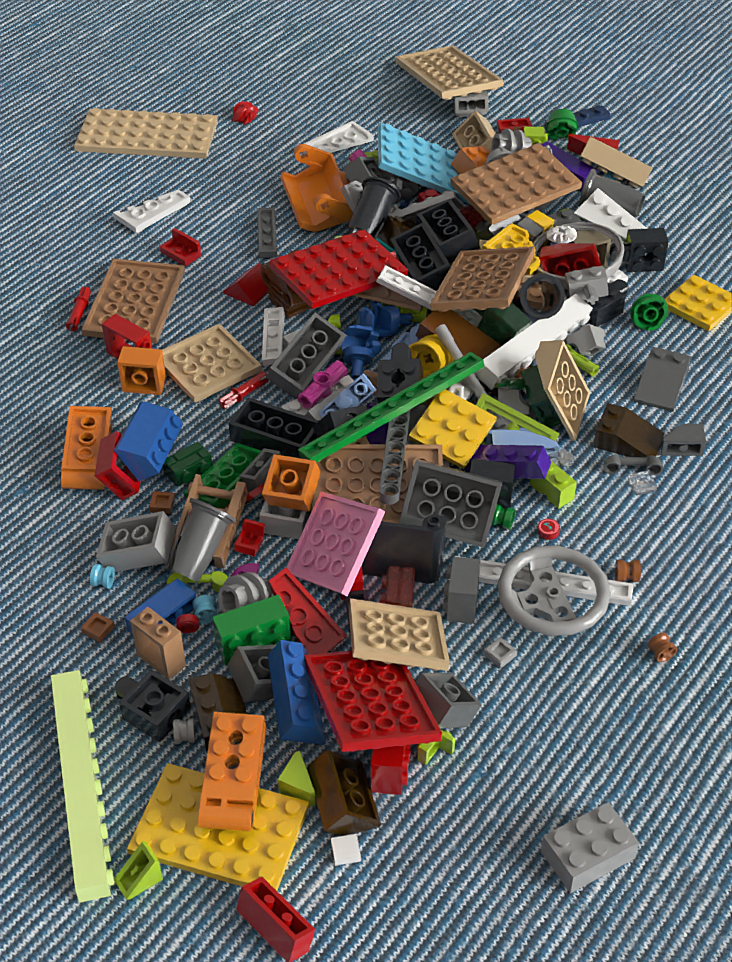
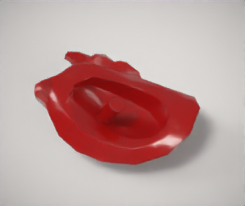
M241 101L234 106L233 118L231 120L233 122H244L243 124L246 125L256 118L259 109L253 106L251 102Z

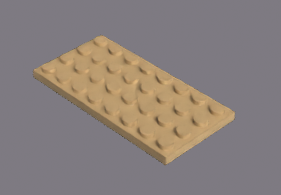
M453 45L395 56V61L399 66L444 100L451 99L453 96H466L467 93L472 92L481 93L482 90L487 89L496 90L498 87L503 86V79Z
M93 108L88 111L74 148L75 151L206 159L218 123V116L211 114L198 115L194 113L180 114L177 112L163 113L160 111L147 112Z

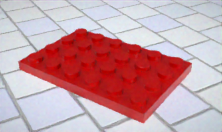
M365 229L270 260V267L312 309L380 286L381 284L376 281L385 265L406 276L408 275V269Z
M352 651L304 655L308 675L342 752L441 741L442 731L406 665L397 663L387 664L370 659L361 660L353 657Z

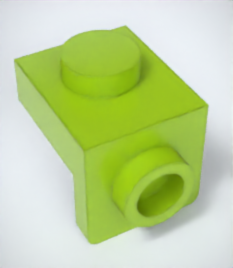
M441 730V741L417 744V760L426 765L439 748L452 754L455 750L456 739L448 731Z

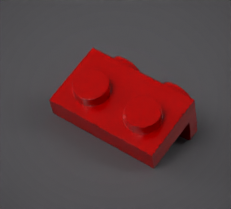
M176 228L171 230L172 238L159 246L161 253L185 267L201 257L200 242Z

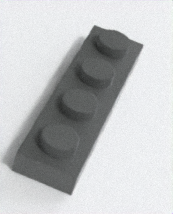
M275 207L257 208L259 258L277 257Z

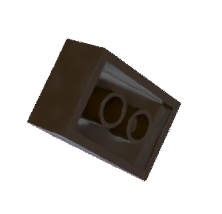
M607 403L596 428L593 447L628 457H647L648 455L657 457L665 433L628 408Z

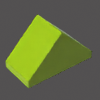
M296 751L278 778L279 793L309 801L310 807L316 806L315 791L301 752Z
M146 841L141 842L114 878L115 883L126 900L132 899L163 880L159 860Z

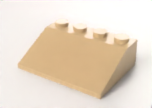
M564 340L540 341L538 350L535 352V359L543 388L571 440L576 441L590 391Z

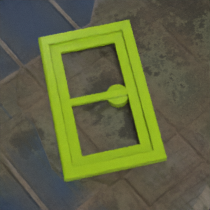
M482 393L476 404L477 407L485 411L490 409L512 421L507 425V430H520L521 426L554 441L559 436L558 432ZM482 441V443H481L480 445H489V444H487V443H485V442Z

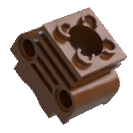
M296 249V250H294V251H290L288 254L293 253V252H296V251H299V250ZM270 261L261 264L262 279L269 288L267 290L269 294L268 299L276 307H283L284 315L287 318L311 308L270 267Z

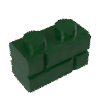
M197 441L167 457L163 464L164 473L178 487L184 483H189L195 478L196 474H204L213 465L212 456Z

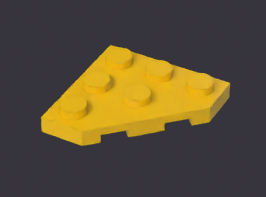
M511 223L482 246V250L532 247L534 245L529 240L527 230ZM535 254L525 273L527 275H531L540 265V259Z

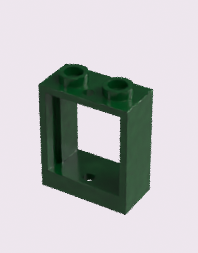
M534 365L521 371L522 379L526 381L525 389L530 405L540 423L548 428L561 424L562 421L543 388L538 366Z

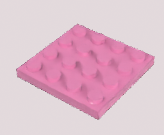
M321 491L288 562V570L296 578L348 596L385 511Z

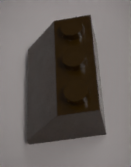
M215 673L189 678L191 695L206 754H208L214 712L247 714L243 698L235 681Z
M326 750L307 766L315 791L316 804L319 808L322 825L326 832L346 836L376 829L382 825L362 761Z

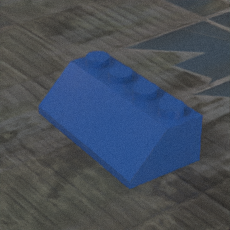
M142 401L135 410L114 451L140 482L160 472L183 424L171 409Z
M280 640L268 654L280 740L324 745L326 741L319 699L308 675L304 655L309 654L302 643Z

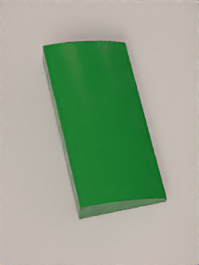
M236 443L211 468L200 476L203 486L229 491L235 489L237 481L242 482L239 476L260 454L261 450ZM188 488L183 492L186 498L189 495ZM202 494L199 497L200 501L216 508L224 509L230 504V499Z

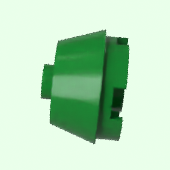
M557 109L550 113L545 130L550 139L556 141L557 138H565L566 141L569 134H576L579 125L571 110Z
M644 293L639 295L633 301L630 310L633 324L647 331L660 328L668 316V305L664 298L657 294Z

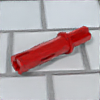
M88 286L81 287L78 296L74 299L75 304L66 323L68 330L72 325L70 331H77L83 312L89 305L88 300L91 291Z
M261 371L239 387L232 388L228 394L218 400L219 406L227 409L236 402L240 403L245 396L269 382L267 378H263L267 374Z

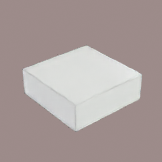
M357 834L331 838L335 866L361 862Z

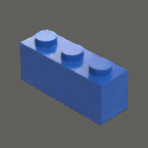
M177 578L125 616L127 631L133 636L130 620L146 607L151 608L174 626L179 616L189 614L194 610L193 601L196 598V593Z

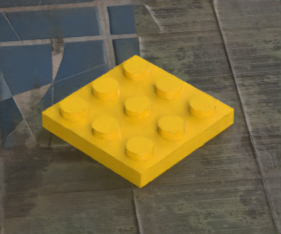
M692 275L664 299L668 305V311L707 331L714 328L732 312V293L696 275Z
M445 389L438 393L409 434V440L418 445H442L443 458L464 469L496 422L497 417Z

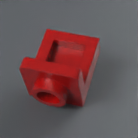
M244 519L242 532L234 544V551L255 556L264 541L265 524Z

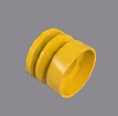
M435 334L427 335L409 346L412 353L411 359L420 358L424 369L423 378L454 361L447 348Z

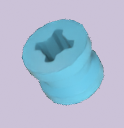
M94 564L90 573V585H102L104 588L110 589L115 578V568L112 566L105 568L101 564Z
M201 595L194 599V614L199 618V623L213 622L212 617L218 615L213 596Z

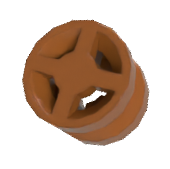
M664 632L656 634L647 643L650 651L655 652V658L658 662H665L671 659L677 652V647L674 643H670V637Z

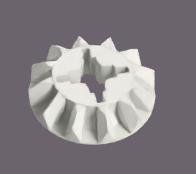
M555 226V228H549V231H547V239L557 244L569 243L577 237V232L574 228H570V226Z

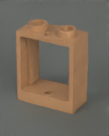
M146 607L130 620L137 656L168 680L186 667L181 631L149 607Z

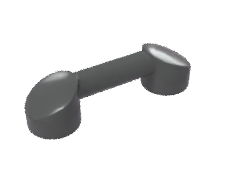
M613 454L607 457L603 463L604 471L609 474L619 472L621 465L646 466V472L650 475H659L663 471L662 461L652 455L647 457H620L618 454Z

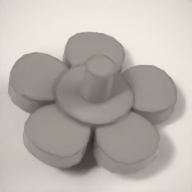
M560 449L558 453L552 452L549 454L550 460L556 465L560 463L561 466H566L569 464V461L573 460V454L567 453L565 449Z

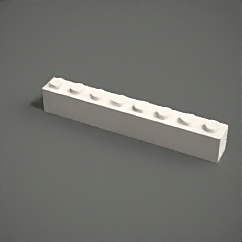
M574 294L564 301L562 308L556 315L548 319H539L483 359L485 367L474 373L475 376L491 390L494 389V384L501 382L502 378L514 377L522 367L527 368L535 358V352L538 350L540 341L564 340L568 333L573 334L580 324L582 326L585 325L590 319L589 314L593 308L577 294Z

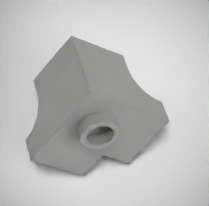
M590 324L581 326L580 330L566 337L567 344L578 347L580 354L591 357L606 349L604 329Z
M498 389L499 402L522 414L530 413V402L522 398L521 389Z

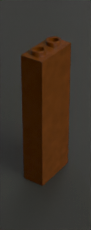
M454 310L445 312L433 311L420 323L415 335L419 339L427 335H437L435 329L445 324L463 356L472 352L481 359H485L501 347L500 344ZM528 366L527 368H523V367H522V368L520 369V371L518 372V374H517L516 376H514L513 378H521V379H522V376H521V373H520V372L523 371V370H525V369L530 368V366ZM480 380V384L498 397L499 388L491 390ZM524 387L523 389H521V396H522V397H523L524 394H525V392H524V391H525V387Z

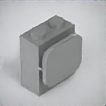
M482 90L481 93H467L466 96H453L455 116H470L475 110L481 115L487 114V90Z

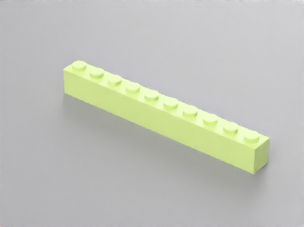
M80 670L51 675L74 883L80 903L111 896L110 885H115L112 868L108 869L107 862L112 861L109 845H104V839H108V830L106 823L101 822V817L105 816L103 801L98 799V795L103 793L100 779L96 780L95 774L100 773L98 759H93L92 754L97 752L95 738H90V733L94 732L92 717L88 718L87 713L92 712L90 699L85 698V693H89L87 678L82 679Z

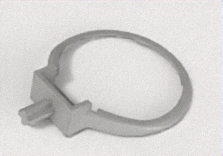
M588 222L563 224L564 227L570 226V228L575 230H590L602 233L612 239L617 247L615 261L605 269L603 266L568 272L565 273V276L550 274L540 267L535 270L538 274L554 276L561 283L562 287L567 289L569 298L577 294L583 300H587V303L590 302L593 305L595 301H598V297L608 296L607 279L614 275L622 263L624 255L623 241L615 231L600 224ZM547 231L533 242L536 250L535 255L539 247L548 240Z

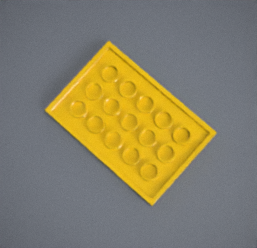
M167 763L127 847L128 854L132 855L141 842L146 841L161 864L241 887L262 876L275 890H278L307 815L309 801L259 788L255 821L251 832L199 828L198 814L205 773Z

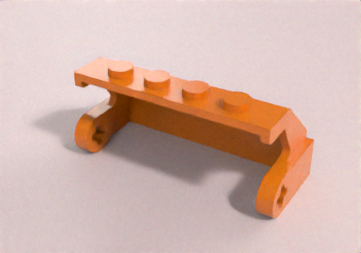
M299 144L294 149V156L298 162L307 164L309 167L296 175L283 172L280 176L299 227L312 232H318L345 223V221L347 222L353 212L340 188L350 183L345 177L346 173L339 170L332 153L307 144Z

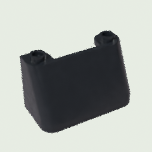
M429 515L424 518L422 527L381 521L362 563V574L426 584L437 582L441 575L445 555L447 516Z

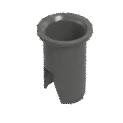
M595 169L589 172L581 192L579 207L599 188L633 217L639 216L645 201V194L621 184V182L599 176Z
M190 498L189 502L192 509L174 543L165 568L173 573L182 574L198 583L211 562L228 525L235 524L237 520L207 503Z

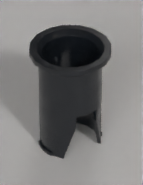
M370 176L366 177L362 182L363 192L353 211L348 228H352L351 234L365 229L376 239L392 205L400 201L401 193L390 181L381 177Z
M536 274L528 278L518 288L512 299V306H514L518 313L530 315L537 319H548L556 315L562 308L565 300L564 289L554 276ZM532 284L542 285L541 292L545 303L540 312L534 311L527 302L526 294Z

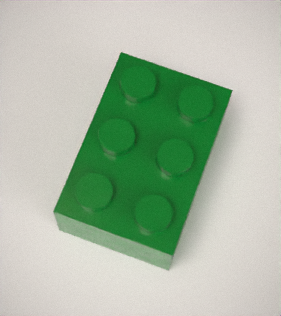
M279 594L212 617L216 647L225 666L228 665L237 647L276 645L280 640L291 641L289 614Z

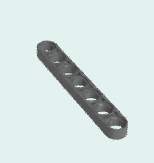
M410 410L389 422L379 487V500L384 504H395L400 497ZM400 422V423H404V424L398 425V424H394V423ZM392 436H401L402 438H393ZM392 449H397V450H400V451H399V452H392V451H390V450H392ZM390 463H395V464H398V465H397V466H390V465H388V464H390ZM392 477V478H396V480L390 481V480H387L386 478ZM393 492L394 495H385L384 493Z

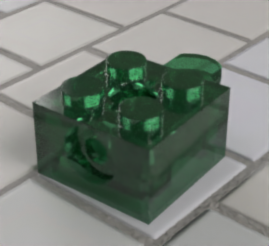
M512 302L509 307L504 309H474L482 316L477 328L501 346L527 329L532 322Z

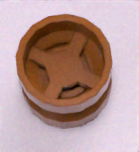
M616 560V581L624 582L625 580H631V582H640V560H631L630 562Z

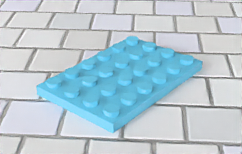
M380 122L378 126V168L440 193L454 191L463 202L470 204L450 184L452 177L460 175L451 165L457 153L450 149L442 148L436 143L425 141L421 137H415L404 130H398L390 124Z

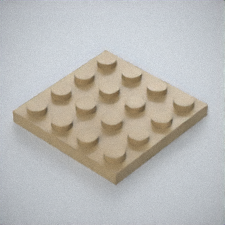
M220 323L162 350L165 372L194 403L262 371V365Z
M350 598L348 609L353 657L361 660L382 661L387 664L397 663L409 667H425L434 671H448L450 660L440 612Z

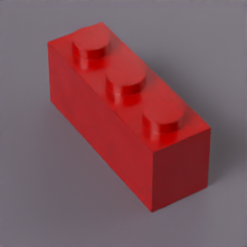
M262 876L241 887L236 911L286 962H293L309 952L315 928Z

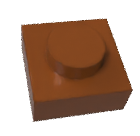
M153 491L149 505L150 513L164 511L165 514H171L175 502V493Z
M95 612L81 627V631L86 636L101 643L115 627L114 621Z

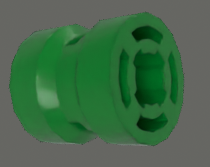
M497 504L491 525H502L503 528L510 530L516 510L510 507L504 509L501 505Z

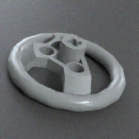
M557 545L536 546L516 554L503 567L497 583L500 603L511 619L530 631L548 636L574 635L593 627L606 613L611 597L607 576L594 560L577 550ZM551 559L573 563L586 571L594 582L597 593L594 605L584 615L576 618L553 569ZM529 564L532 584L526 591L515 592L511 587L514 576L525 565ZM546 578V579H549L550 581H549V582H542L540 579ZM527 600H533V601H535L536 603H535V604H528L526 601H527ZM561 613H564L566 616H565V617H559L558 615H560ZM533 614H536V615H538V616H540V617H542V618H545V619H547V620L540 619V618H536V617H534V616H532V615H533Z

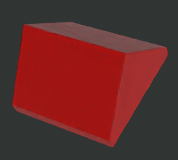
M260 263L242 273L223 290V294L254 307L268 294L267 290L269 289L263 282Z

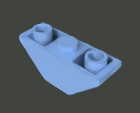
M362 374L318 414L323 418L331 411L362 406L369 401L377 389L365 374Z

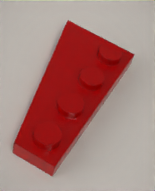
M287 567L269 580L268 585L273 595L279 594L289 614L290 627L299 643L303 644L309 655L328 653L346 639V633Z

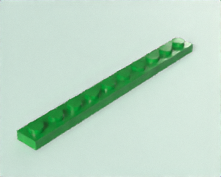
M469 352L298 449L300 457L314 460L316 463L320 462L327 456L355 442L362 436L374 431L376 428L390 422L397 416L485 367L484 360Z

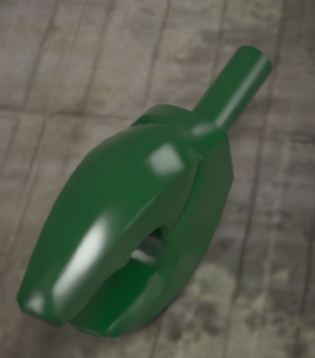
M505 377L501 379V382L495 383L494 387L506 390H520L525 387L526 381L521 378Z

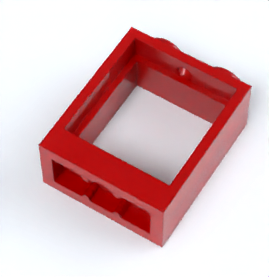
M114 314L102 323L106 352L116 359H119L123 346L133 347L127 344L125 339L134 343L137 348L152 349L150 332L127 319Z
M116 431L100 441L94 476L121 500H125L139 493L140 482L127 466H125V472L116 466L117 457L120 459V457L116 454L114 448L122 436Z

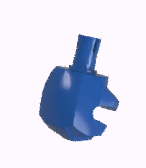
M378 301L372 302V311L365 306L361 307L358 310L356 325L372 327L374 331L379 333V337L394 335L399 329V325H411L413 321H408V319H413L411 313H399L395 305L383 306Z
M348 326L343 332L347 336L342 344V357L345 363L352 365L351 378L353 380L363 374V367L370 364L381 352V342H378L379 333L370 326Z

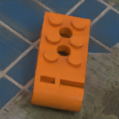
M69 407L61 467L62 489H106V486L94 475L100 441L112 433L111 407Z
M214 712L198 814L199 828L252 831L255 821L267 729L264 715ZM232 766H238L235 769H230Z

